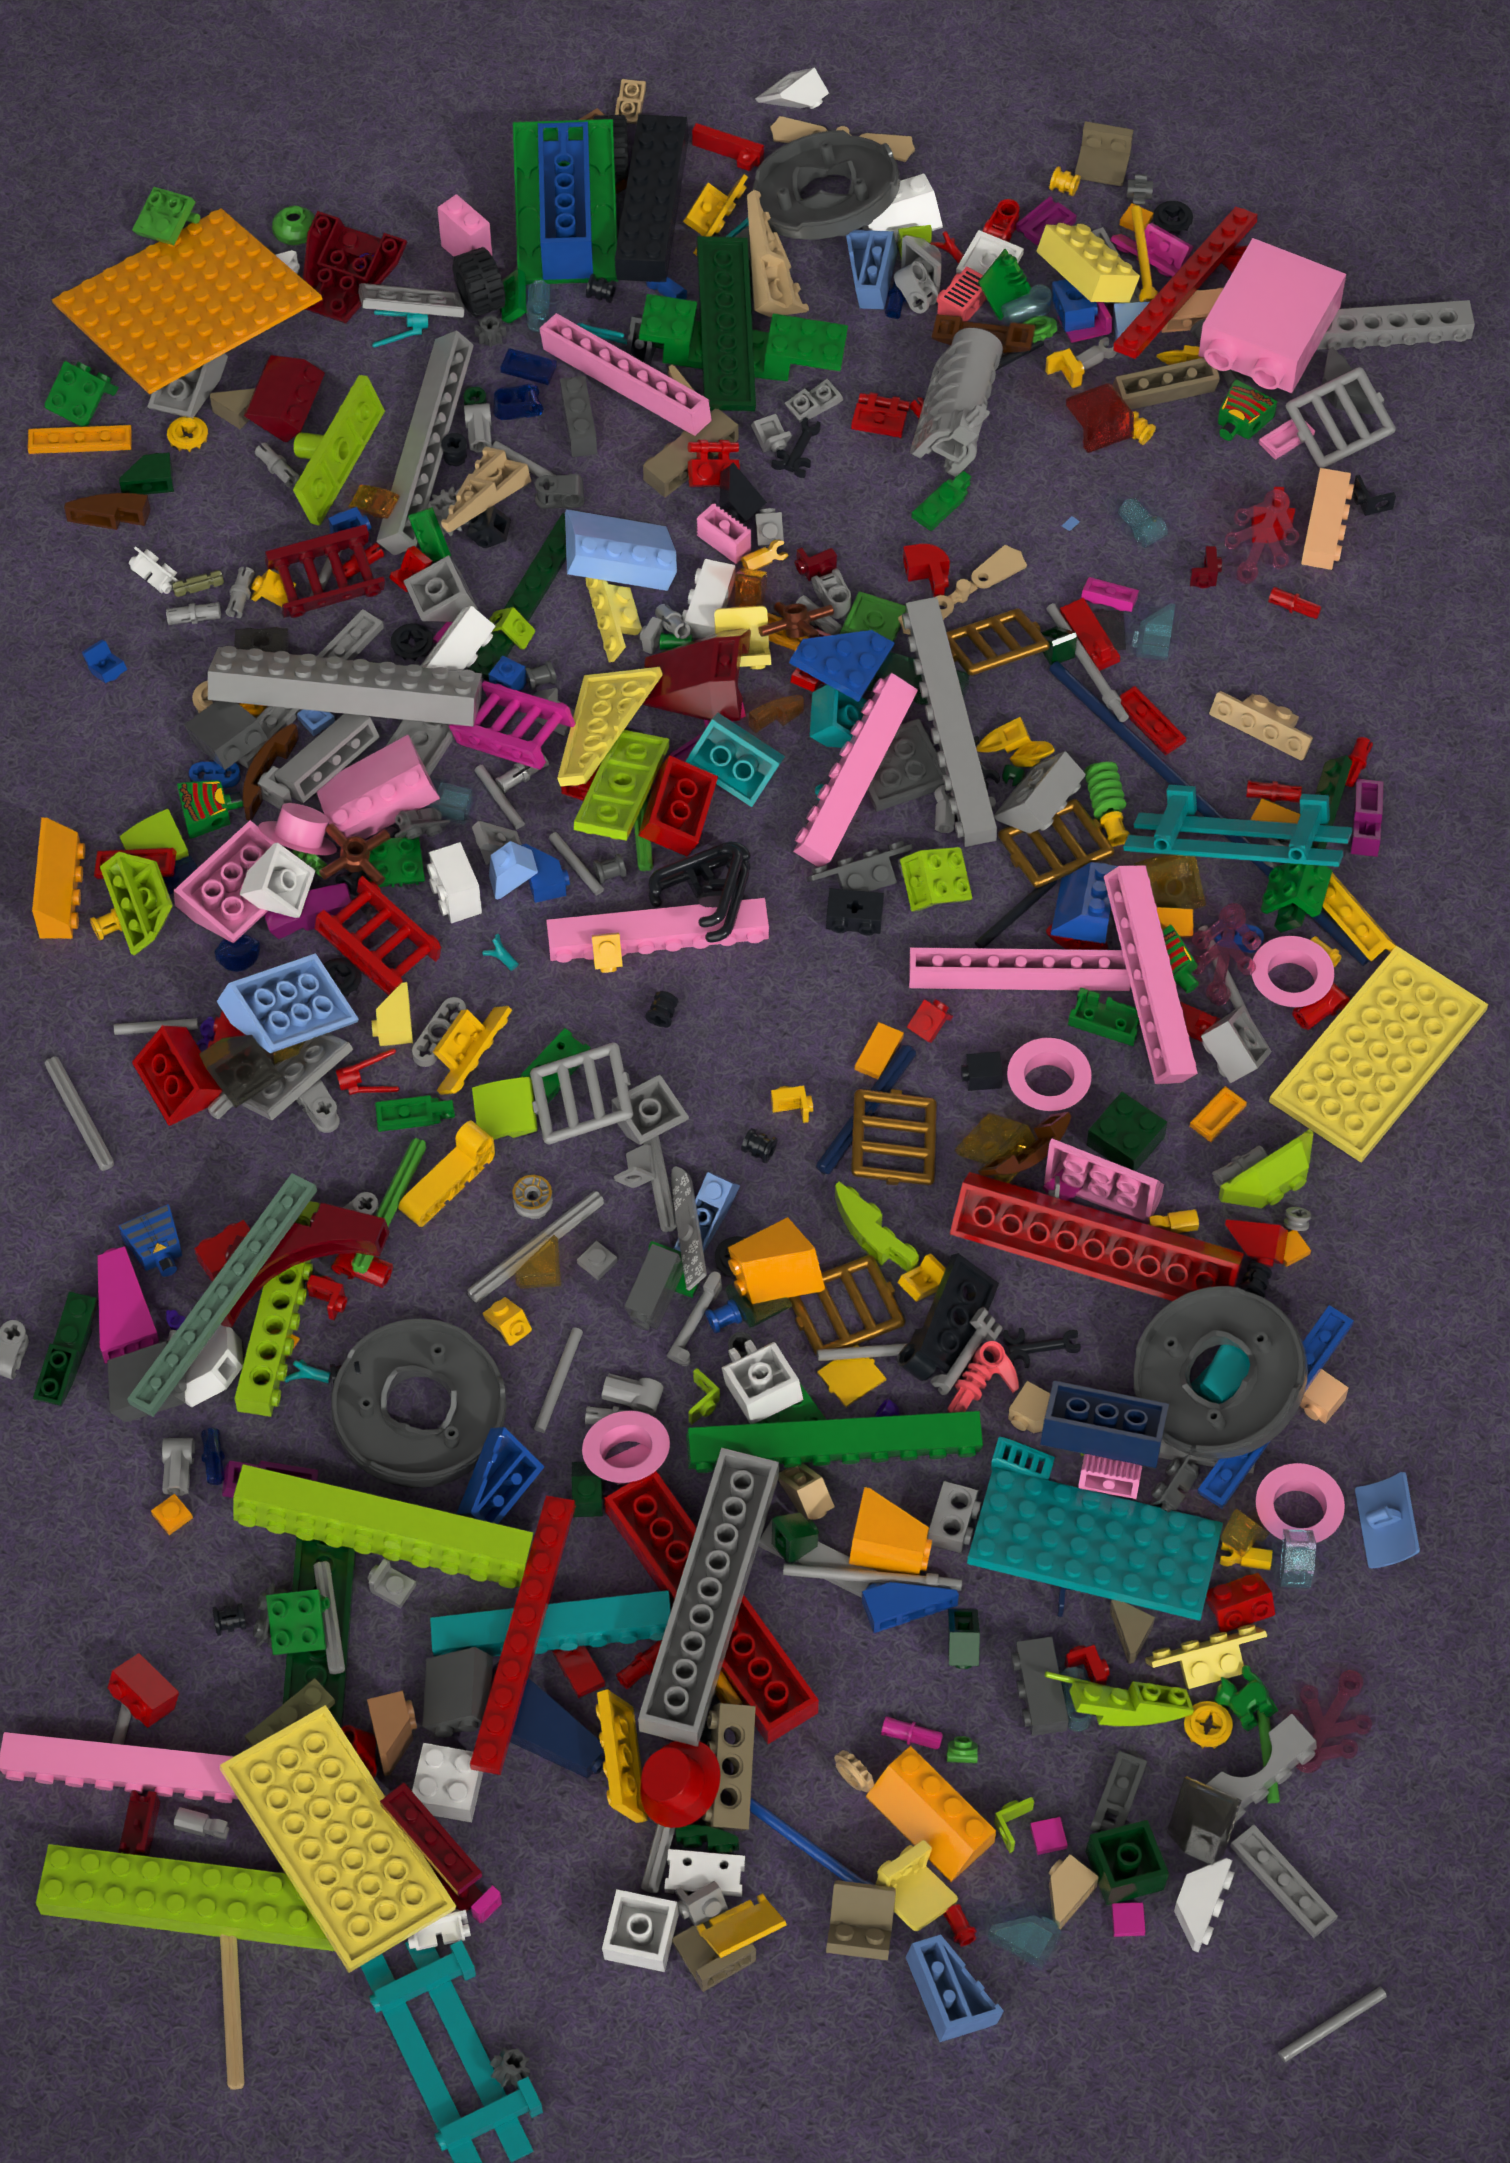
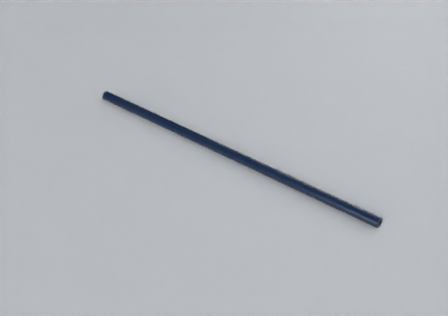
M1056 661L1051 665L1049 671L1170 785L1190 786L1126 724L1120 722L1116 715L1060 662ZM1196 791V804L1199 813L1204 817L1225 818ZM1224 835L1232 843L1252 844L1245 836ZM1250 860L1269 878V874L1274 868L1267 866L1263 861ZM1323 909L1320 915L1311 917L1362 966L1370 961Z

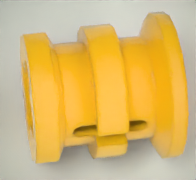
M1058 166L1052 175L1049 189L1053 191L1057 188L1061 193L1066 191L1070 196H1074L1081 176H1073L1067 170L1062 172L1061 167Z
M1137 411L1132 412L1127 417L1121 428L1123 434L1129 432L1130 437L1134 440L1139 439L1141 445H1144L1151 439L1156 430L1155 425L1148 424L1147 420L1143 417L1139 418Z

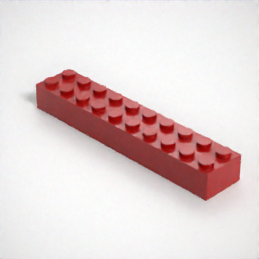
M972 1172L968 1173L962 1183L950 1230V1235L1171 1301L1187 1293L1207 1287H1235L1244 1253Z
M657 1471L643 1479L628 1483L605 1497V1513L659 1590H669L671 1607H673L697 1528ZM743 1594L721 1671L739 1696L742 1705L756 1706L755 1727L766 1743L770 1744L818 1714L819 1700Z

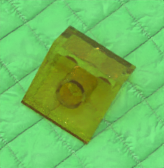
M1162 854L1134 863V866H1146L1157 907L1196 909L1206 906L1196 856Z

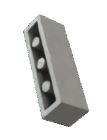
M343 714L274 775L278 783L284 784L290 790L292 798L304 803L380 736L369 716Z

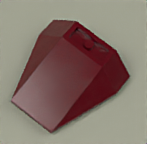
M317 211L307 233L303 280L321 294L322 300L305 310L346 324L362 306L358 293L359 284L380 285L398 265L408 243L407 240L384 233L382 238L345 227L338 217ZM364 253L369 254V255H364V257H360V256H361L362 254H364Z
M724 630L645 657L644 668L660 667L663 675L642 705L711 721L717 713H720L730 721H740L743 697L738 689L741 654L749 653L751 630Z

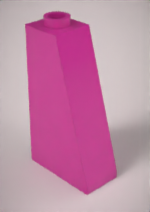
M125 1246L111 1248L98 1255L100 1349L104 1362L108 1363L107 1360L160 1342Z

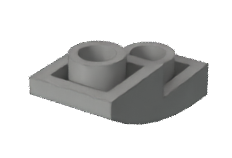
M826 379L809 392L803 389L785 402V406L799 422H802L805 417L809 420L843 401V397L832 383Z

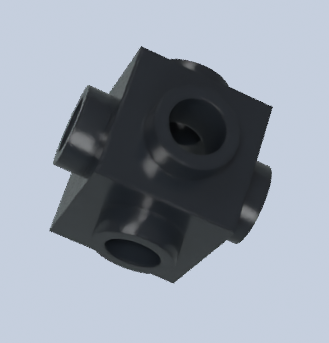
M494 506L487 508L484 512L469 520L466 536L482 548H489L506 542L511 519Z

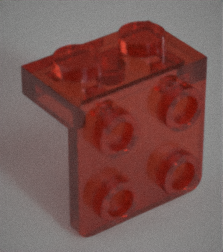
M1106 383L1066 399V406L1083 427V447L1087 453L1134 437V413L1112 384Z

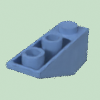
M707 1172L695 1199L703 1253L729 1211L740 1185ZM678 1238L673 1249L681 1251Z

